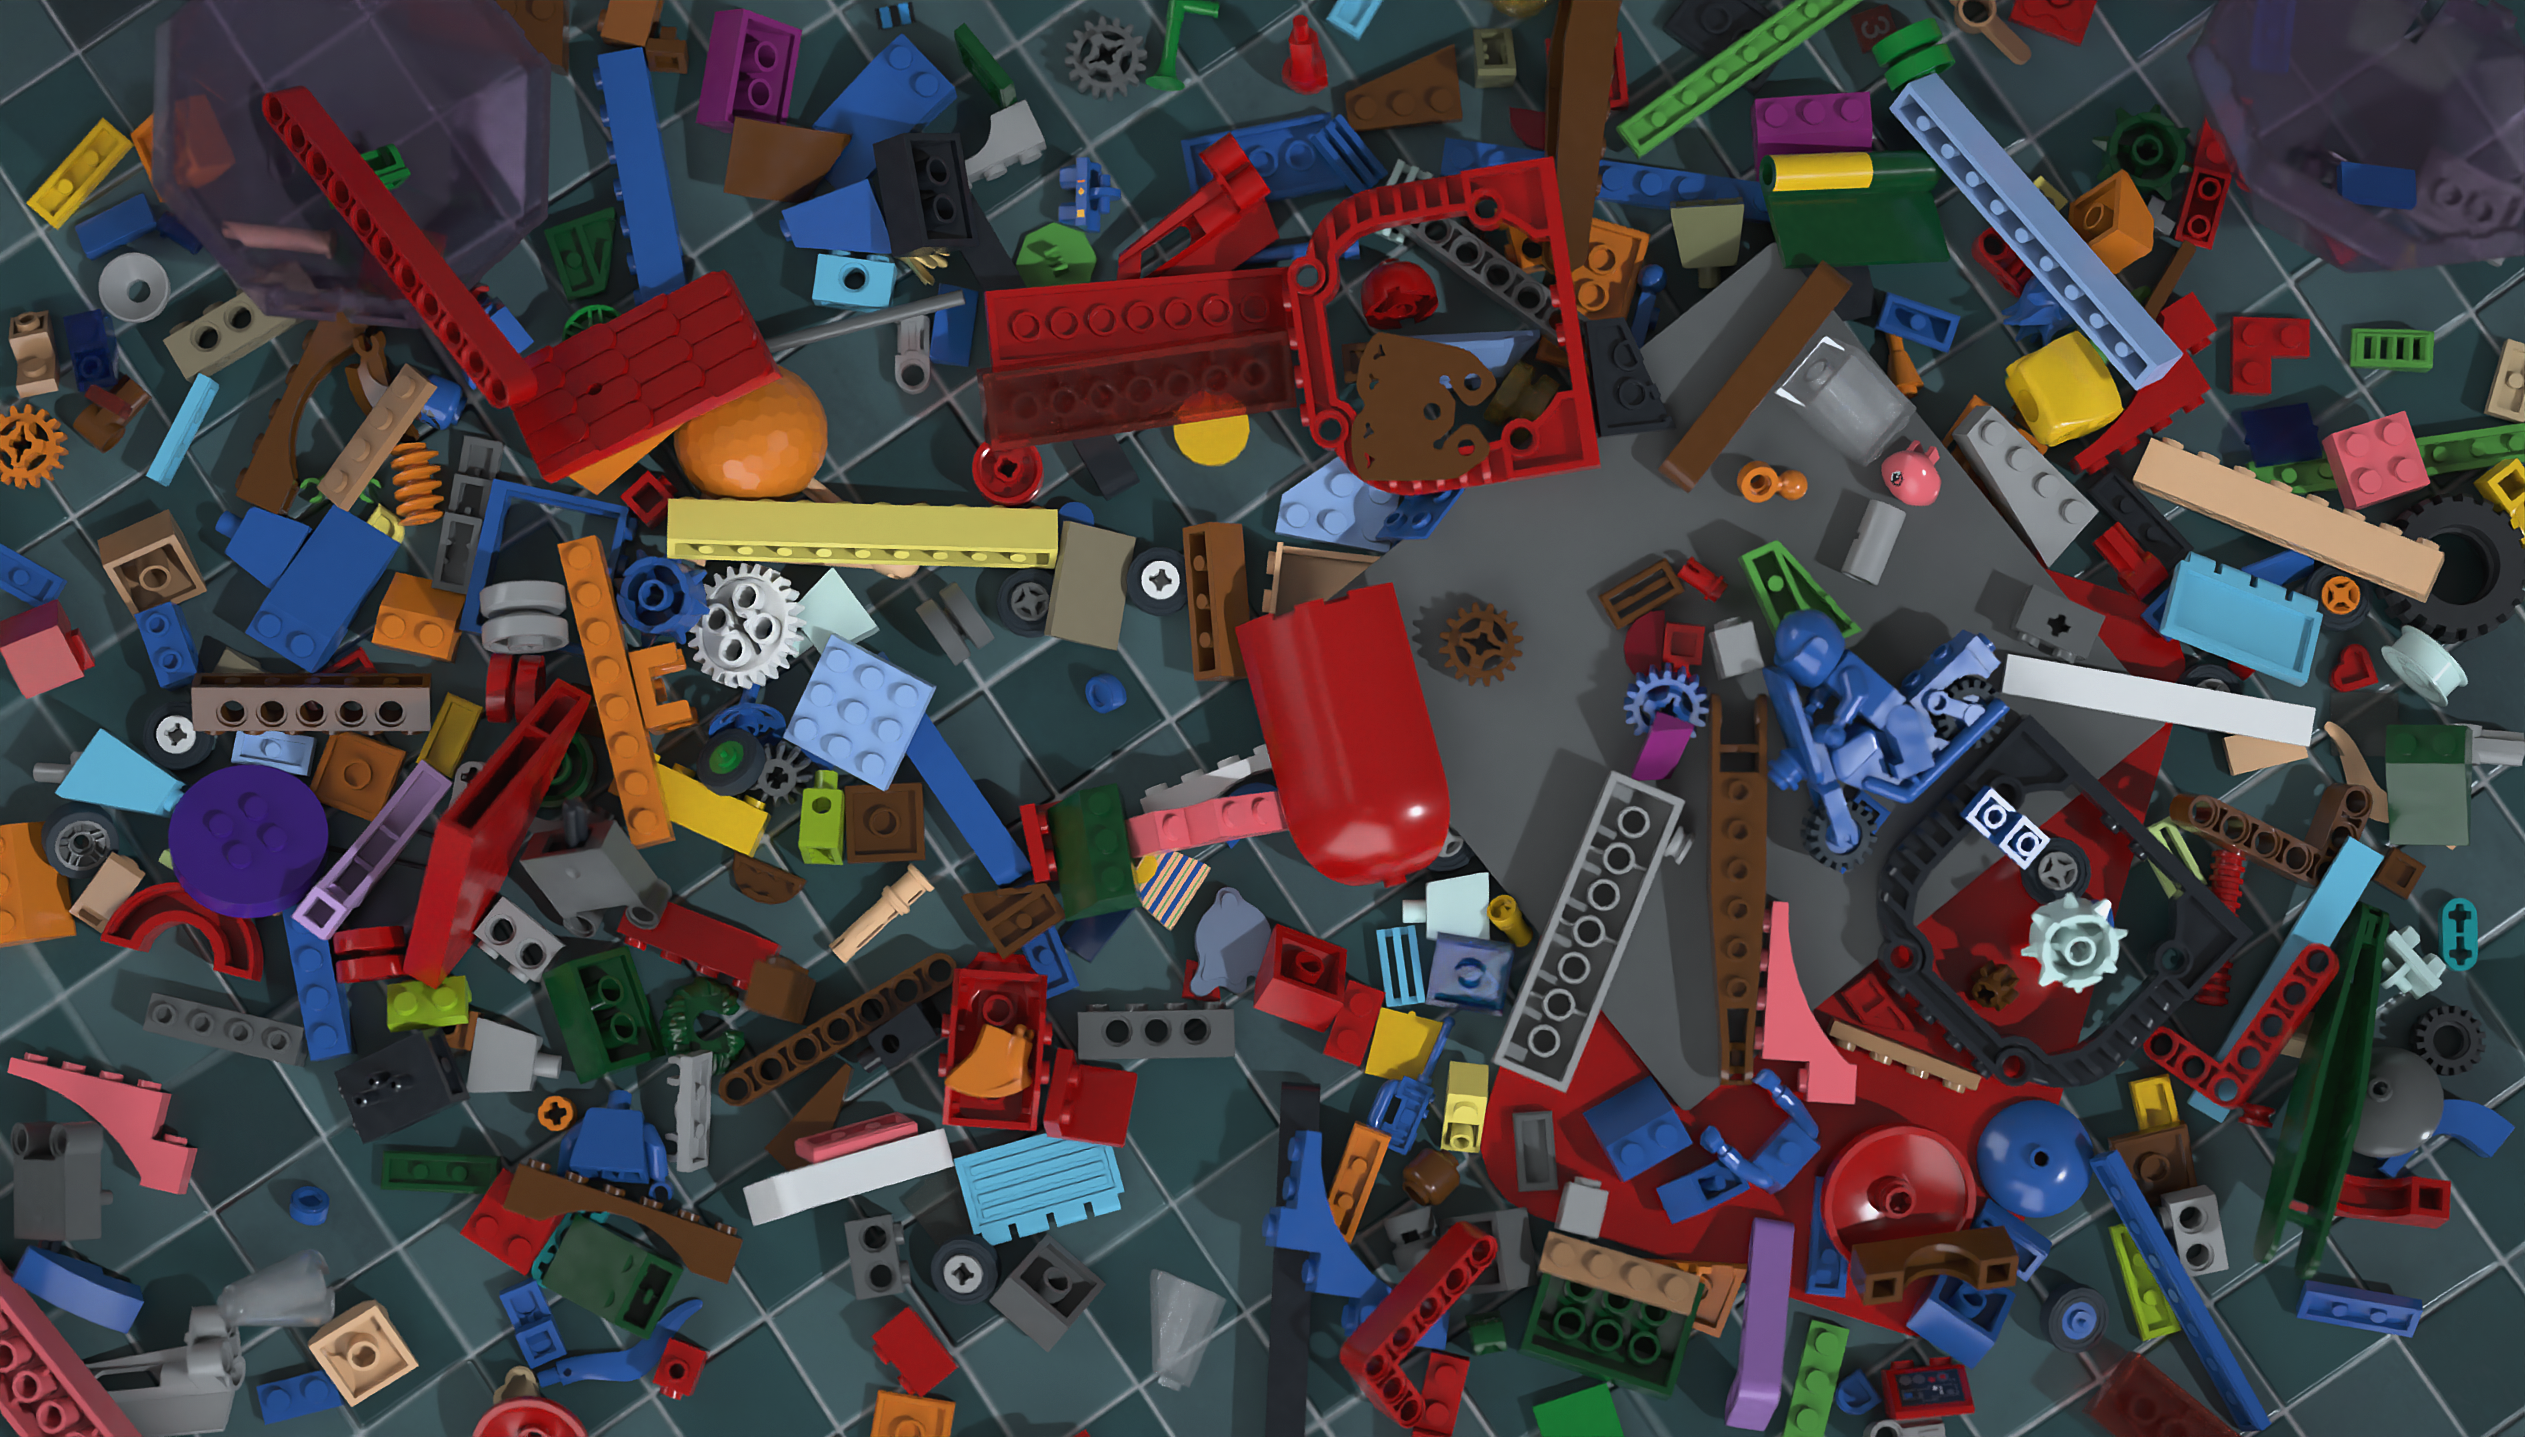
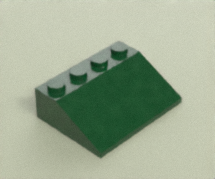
M1542 1272L1517 1353L1667 1401L1672 1397L1705 1284H1698L1691 1313L1689 1316Z

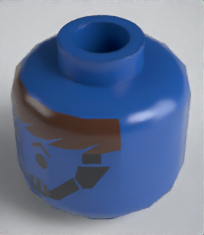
M430 374L426 378L435 384L437 389L415 420L439 430H446L451 424L457 426L468 400L467 397L463 396L462 386L439 375Z

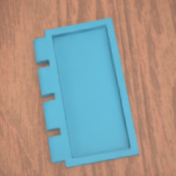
M2189 551L2185 561L2181 560L2176 564L2159 633L2295 686L2302 687L2306 684L2323 614L2316 612L2318 600L2295 591H2291L2287 600H2285L2287 590L2285 587L2256 577L2252 586H2249L2251 574L2223 563L2219 566L2217 573H2215V560Z
M1047 1133L953 1159L974 1235L982 1233L983 1238L991 1245L1012 1240L1008 1226L1010 1224L1016 1223L1020 1238L1050 1230L1046 1214L1052 1212L1054 1213L1057 1227L1085 1220L1087 1215L1084 1203L1091 1202L1095 1217L1121 1209L1117 1194L1125 1191L1112 1146L1047 1137Z

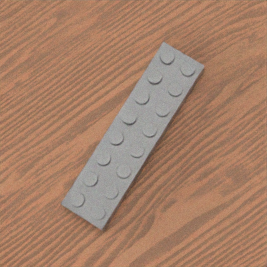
M1615 771L1608 773L1491 1062L1566 1093L1685 800Z

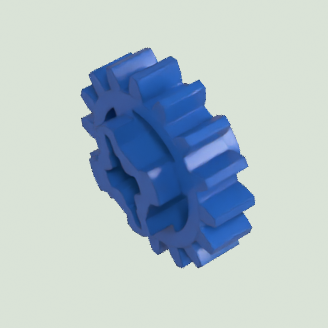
M1666 663L1664 671L1660 672L1654 664L1650 665L1649 676L1638 672L1636 674L1637 685L1629 683L1627 686L1628 697H1624V709L1628 710L1626 712L1627 724L1635 723L1634 734L1636 736L1644 732L1648 734L1657 711L1660 712V707H1662L1661 713L1694 724L1690 737L1695 738L1697 736L1696 725L1704 727L1706 724L1705 713H1709V701L1705 700L1707 698L1706 686L1698 687L1699 676L1695 674L1687 678L1685 666L1680 667L1677 672H1673L1670 663ZM1682 692H1686L1690 699L1683 697ZM1643 711L1649 713L1651 718L1649 719Z

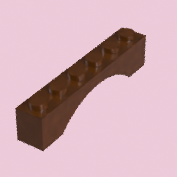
M336 287L332 296L328 294L323 299L319 308V315L321 316L315 330L310 329L305 336L302 344V350L305 352L299 364L294 363L291 366L285 380V384L288 387L282 399L277 398L273 403L268 416L271 422L265 434L261 432L256 438L252 447V453L255 455L249 468L244 467L241 470L235 483V488L238 489L235 496L255 507L283 517L287 516L301 485L297 469L296 443L299 424L306 405L317 386L332 369L351 355L357 353L353 346L354 337L360 333H365L366 340L370 344V336L375 333L384 315V312L378 306Z
M529 1158L527 1164L519 1162L503 1209L538 1221L559 1214L577 1211H604L625 1216L646 1225L663 1237L680 1255L690 1272L728 1284L743 1242L742 1237L736 1236L738 1228L718 1221L715 1222L714 1227L699 1223L700 1215L683 1209H678L676 1215L663 1211L664 1203L645 1196H641L639 1202L624 1197L626 1190L604 1183L602 1190L587 1185L588 1177L568 1170L565 1177L551 1173L552 1165L533 1158Z

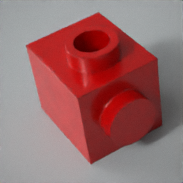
M648 470L620 497L653 530L668 516V499H675L673 496L678 490L663 474L656 479Z
M670 1337L652 1382L661 1386L660 1393L677 1400H681L682 1395H693L710 1350L677 1337Z

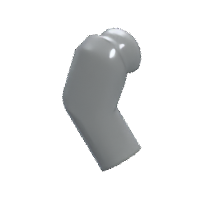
M73 752L71 754V765L36 763L33 769L35 781L62 783L83 752Z

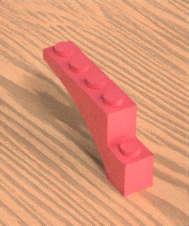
M1279 791L1211 799L1184 808L1153 811L1125 820L1132 858L1160 855L1225 841L1289 831Z
M1769 901L1768 909H1765L1763 924V932H1767L1766 948H1761L1760 971L1764 972L1763 987H1758L1756 1010L1762 1011L1761 1026H1755L1753 1049L1759 1050V1058L1805 1061V1069L1799 1068L1797 1076V1092H1803V1100L1855 1104L1857 1065L1847 1063L1825 1036L1807 1004L1798 981L1789 937V902Z
M25 1052L24 1059L11 1057L7 1073L35 1081L57 1091L81 1106L100 1122L121 1145L141 1176L139 1185L174 1194H186L198 1148L186 1146L188 1139L176 1135L164 1134L163 1140H160L171 1098L170 1093L160 1091L162 1084L138 1079L137 1086L123 1083L124 1075L105 1070L100 1071L99 1077L85 1074L86 1066L63 1061L61 1068L47 1065L49 1057Z

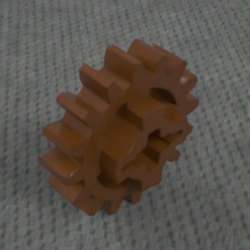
M1475 602L1472 604V613L1469 614L1460 607L1457 609L1460 619L1455 621L1448 618L1446 624L1451 628V631L1440 632L1439 635L1441 639L1447 641V646L1441 647L1439 654H1449L1450 657L1443 666L1445 669L1453 666L1458 669L1454 676L1456 680L1460 679L1464 674L1469 676L1468 686L1471 687L1475 684L1477 678L1482 679L1484 687L1490 686V677L1495 676L1499 682L1504 681L1505 678L1502 670L1505 668L1514 672L1516 666L1510 660L1512 657L1520 658L1523 652L1514 649L1515 644L1523 641V636H1513L1512 630L1518 625L1517 621L1507 624L1504 619L1508 611L1504 609L1499 615L1493 613L1494 606L1492 603L1488 604L1485 611H1480L1478 603ZM1480 619L1477 629L1472 632H1458L1465 623ZM1494 623L1504 632L1507 644L1498 641L1492 631ZM1480 635H1485L1486 643L1499 650L1492 648L1491 650H1485L1482 655L1475 654L1476 647L1463 640H1477ZM1455 646L1465 650L1470 659L1468 667L1459 660ZM1493 656L1504 658L1493 669L1482 671L1484 661Z

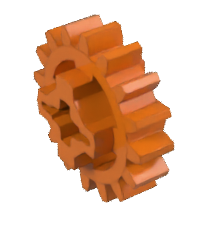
M26 404L24 412L21 413L16 406H10L11 416L6 417L0 413V474L2 473L0 481L9 485L15 478V486L19 489H24L27 481L33 487L39 488L41 477H45L50 481L54 480L51 473L53 467L63 470L64 465L58 461L59 455H69V450L61 447L60 443L67 440L68 436L64 432H56L61 426V422L55 418L48 421L50 413L46 410L41 409L36 414L35 407ZM37 424L45 430L49 441H44L39 437ZM16 426V428H15L13 431H11L8 435H6V433H7L12 427ZM27 441L32 443L31 449H24L23 453L19 451L20 445H26ZM2 452L10 455L13 470L5 463ZM45 458V460L38 467L34 468L38 462Z

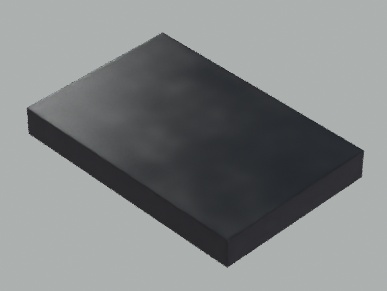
M1683 0L1664 25L1663 30L1708 62L1774 14L1755 0ZM1784 56L1741 87L1755 96Z

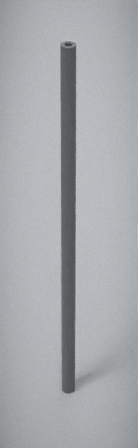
M960 289L764 340L770 352L774 353L964 305L966 300L963 290Z

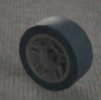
M71 801L57 807L47 817L42 827L41 844L50 865L61 875L73 879L94 877L112 852L116 854L119 852V834L110 814L99 805ZM85 835V838L82 840L83 844L78 845L74 841L77 836Z

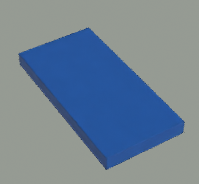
M1331 112L1181 140L1191 196L1214 178L1199 156V153L1229 132H1231L1271 190V193L1265 196L1267 203L1345 188V182L1310 141L1311 137L1332 120ZM1326 135V136H1325L1326 140L1331 144V146H1332V147L1335 149V151L1339 154V151H1338V148L1336 147V145H1335V144L1331 141V139Z

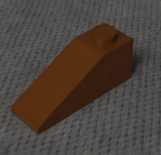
M845 1063L764 1148L788 1172L814 1165L796 1154L795 1141L797 1139L836 1129L855 1070L850 1064Z

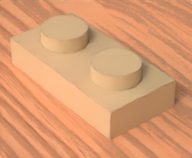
M2511 339L2504 341L2483 414L2516 424L2525 422L2524 343Z

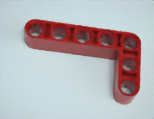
M2312 943L2307 945L2300 952L2221 1064L2166 1027H2159L2143 1043L2145 1053L2152 1060L2220 1107L2232 1110L2241 1107L2339 970L2337 955L2324 944ZM2317 953H2325L2329 958V964L2322 972H2313L2309 967L2311 958ZM2294 985H2302L2306 990L2305 999L2297 1005L2289 1004L2287 1000L2288 990ZM2271 1017H2280L2283 1022L2282 1031L2277 1036L2268 1037L2264 1032L2265 1022ZM2162 1036H2170L2173 1042L2171 1051L2166 1055L2158 1056L2155 1052L2156 1040ZM2248 1049H2257L2260 1053L2258 1065L2251 1069H2245L2241 1063L2243 1053ZM2194 1058H2201L2205 1064L2203 1074L2197 1078H2190L2186 1072L2188 1063ZM2233 1080L2237 1085L2236 1096L2229 1101H2222L2219 1096L2220 1085L2225 1081Z
M1462 1220L1455 1223L1345 1341L1340 1351L1342 1365L1374 1407L1403 1428H1411L1420 1422L1426 1410V1403L1398 1366V1363L1492 1262L1497 1252L1496 1239L1468 1221Z

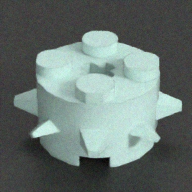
M2068 892L2065 898L2051 902L2048 905H2043L2032 914L2033 923L2030 928V945L2021 950V955L2036 957L2042 965L2038 983L2044 987L2058 980L2067 987H2074L2075 991L2080 993L2083 987L2099 982L2103 978L2101 976L2103 972L2114 973L2117 970L2114 963L2118 958V940L2127 936V930L2112 928L2106 920L2111 904L2110 901L2105 898L2093 904L2086 898H2075L2073 893Z

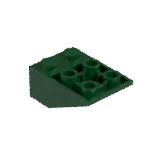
M576 1213L541 1285L610 1323L648 1341L684 1268L681 1263Z

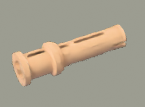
M912 863L907 866L908 872L891 887L885 886L881 893L883 896L847 928L841 936L829 944L832 951L845 964L898 914L902 916L910 912V905L926 891L931 892L935 889Z

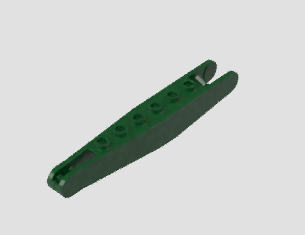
M2361 901L2356 902L2342 925L2335 950L2339 960V970L2319 999L2294 1077L2253 1247L2254 1260L2261 1264H2267L2273 1259L2278 1250L2286 1221L2302 1227L2303 1231L2294 1270L2295 1275L2303 1280L2311 1279L2319 1268L2358 1133L2367 1092L2384 946L2390 917L2388 912ZM2292 1200L2307 1205V1215L2291 1209Z

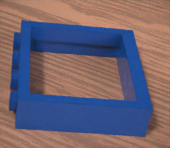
M493 478L459 629L464 633L482 637L481 627L484 625L485 616L482 615L480 610V591L492 586L512 499L616 520L617 525L607 565L612 583L613 579L625 578L623 574L629 567L630 558L625 555L628 540L634 541L637 532L638 519L633 518L634 512L630 507ZM613 586L615 598H617V594L620 593H616L617 588ZM569 642L565 647L552 650V652L585 658L582 644Z

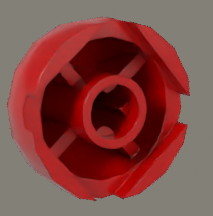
M1397 258L1382 261L1365 278L1360 291L1362 312L1368 325L1380 330L1403 328L1399 320L1414 317L1415 324L1432 315L1439 306L1436 288L1431 276L1419 264Z

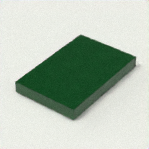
M963 23L954 30L960 61L1001 110L1018 103L1012 79L969 27Z

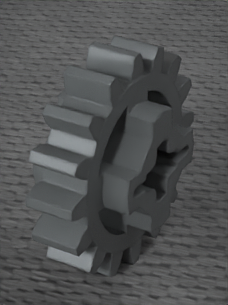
M1100 16L1099 25L1095 27L1089 20L1085 21V33L1076 29L1073 31V37L1077 43L1066 44V51L1073 56L1065 58V66L1075 68L1069 73L1070 81L1080 79L1079 91L1083 93L1088 88H1091L1094 100H1097L1101 92L1106 93L1108 101L1113 100V92L1119 91L1123 97L1128 96L1126 86L1130 84L1137 88L1139 80L1135 75L1146 74V66L1139 63V61L1148 59L1147 50H1138L1144 43L1142 36L1132 38L1134 26L1130 24L1124 29L1120 28V18L1117 17L1112 25L1106 24L1104 16ZM1103 35L1114 36L1119 38V40H1109L1104 38ZM1089 42L1091 46L1090 55L1083 58L1084 61L1081 62L1082 51ZM1105 52L1108 57L1112 56L1113 63L1107 65L1104 60L1100 61V54ZM1132 55L1131 65L1123 75L1122 63ZM1093 77H1103L1108 79L1109 82L1097 81Z

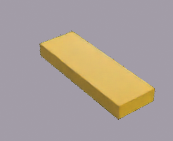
M102 118L26 203L58 230L134 144Z

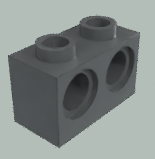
M894 1214L844 1222L856 1299L862 1300L906 1292L905 1284L911 1283V1274L908 1260L901 1261L899 1245L905 1244L902 1221L895 1222ZM874 1225L882 1227L886 1232V1242L878 1249L870 1247L865 1238L867 1230ZM879 1264L888 1266L892 1271L893 1279L887 1287H879L872 1280V1271Z

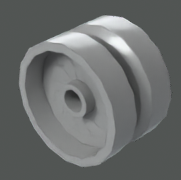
M514 581L495 584L480 591L481 613L490 619L481 627L482 646L484 649L504 654H529L565 647L569 643L568 622L558 616L567 609L565 586L547 581Z

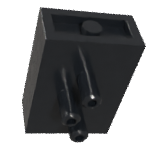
M441 1026L420 1031L334 1072L338 1081L339 1093L346 1100L353 1117V1127L361 1137L363 1144L387 1138L470 1099Z

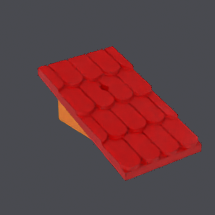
M723 269L719 272H709L668 295L662 293L605 324H595L554 347L547 345L523 358L536 376L538 390L534 398L510 405V408L514 412L515 419L543 479L553 483L568 476L595 495H598L686 421L774 382L783 376L732 275Z

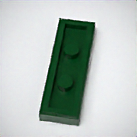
M383 1150L381 1189L486 1194L501 1172L502 1156Z

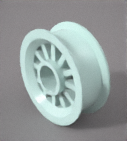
M2404 625L2401 628L2402 636L2392 647L2383 646L2381 649L2382 655L2391 669L2413 691L2430 703L2439 707H2445L2448 704L2447 696L2457 686L2465 687L2468 684V679L2460 665L2441 645L2421 630L2410 625Z

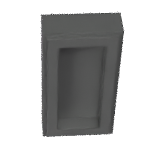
M1552 1111L1512 1114L1518 1192L1558 1189Z

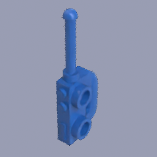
M1447 1016L1443 1019L1444 1023L1422 1074H1418L1416 1080L1403 1076L1402 1080L1390 1079L1384 1082L1378 1090L1369 1111L1367 1125L1392 1134L1387 1148L1405 1156L1413 1146L1421 1119H1426L1429 1110L1426 1109L1428 1103H1433L1436 1094H1433L1435 1088L1430 1087L1433 1081L1431 1076L1450 1031L1455 1026V1019L1452 1016ZM1395 1096L1401 1099V1103L1392 1124L1383 1122V1118L1392 1097Z

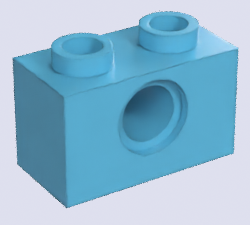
M829 250L828 255L818 254L812 300L815 306L867 313L892 307L897 268L894 263H889L888 257L880 255H867L866 260L851 258L850 252L842 250ZM852 273H861L866 277V280L861 288L849 289L845 286L847 277Z

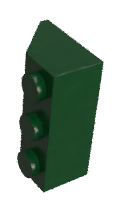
M1117 783L1077 791L1047 809L1066 921L1143 906L1135 858H1132L1125 824V820L1128 818L1124 796Z
M628 945L566 962L542 974L580 1085L611 1076L666 1055Z

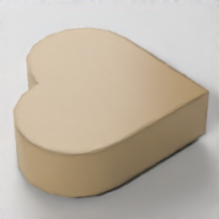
M527 1366L512 1368L506 1375L505 1385L495 1391L493 1396L494 1405L502 1400L516 1396L540 1397L535 1372Z

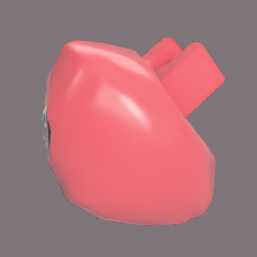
M1914 440L1905 451H1900L1887 457L1881 464V472L1886 486L1897 499L1906 505L1926 506L1935 502L1940 491L1941 479L1934 467L1940 456L1936 447L1930 446L1928 451L1923 454L1924 450L1918 440Z

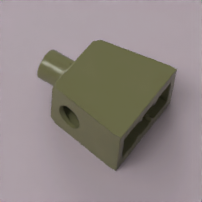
M1742 197L1670 201L1669 208L1682 267L1698 268V287H1718L1721 284V266L1737 265L1744 215Z

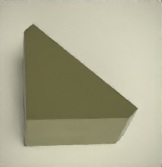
M1511 28L1473 29L1475 88L1513 87L1516 77V62Z

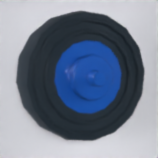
M2076 1282L2063 1284L2053 1290L2044 1301L2039 1315L2040 1329L2045 1339L2060 1351L2074 1354L2085 1352L2097 1345L2106 1333L2109 1323V1308L2103 1296L2092 1287Z

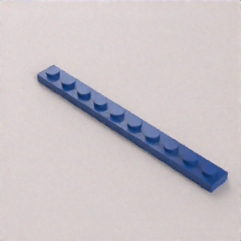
M1445 138L1440 177L1461 174L1460 171L1544 158L1545 152ZM1600 160L1598 174L1602 175V186L1595 200L1670 211V201L1742 197L1744 203L1743 221L1771 225L1760 182Z

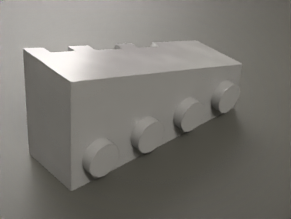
M1975 406L1952 432V437L1974 473L1981 478L1989 491L1988 496L1993 504L1998 506L2010 528L2043 568H2049L2099 512L1993 406Z

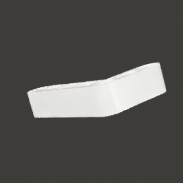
M942 1128L780 1174L743 1188L753 1226L812 1207L955 1166L945 1129Z

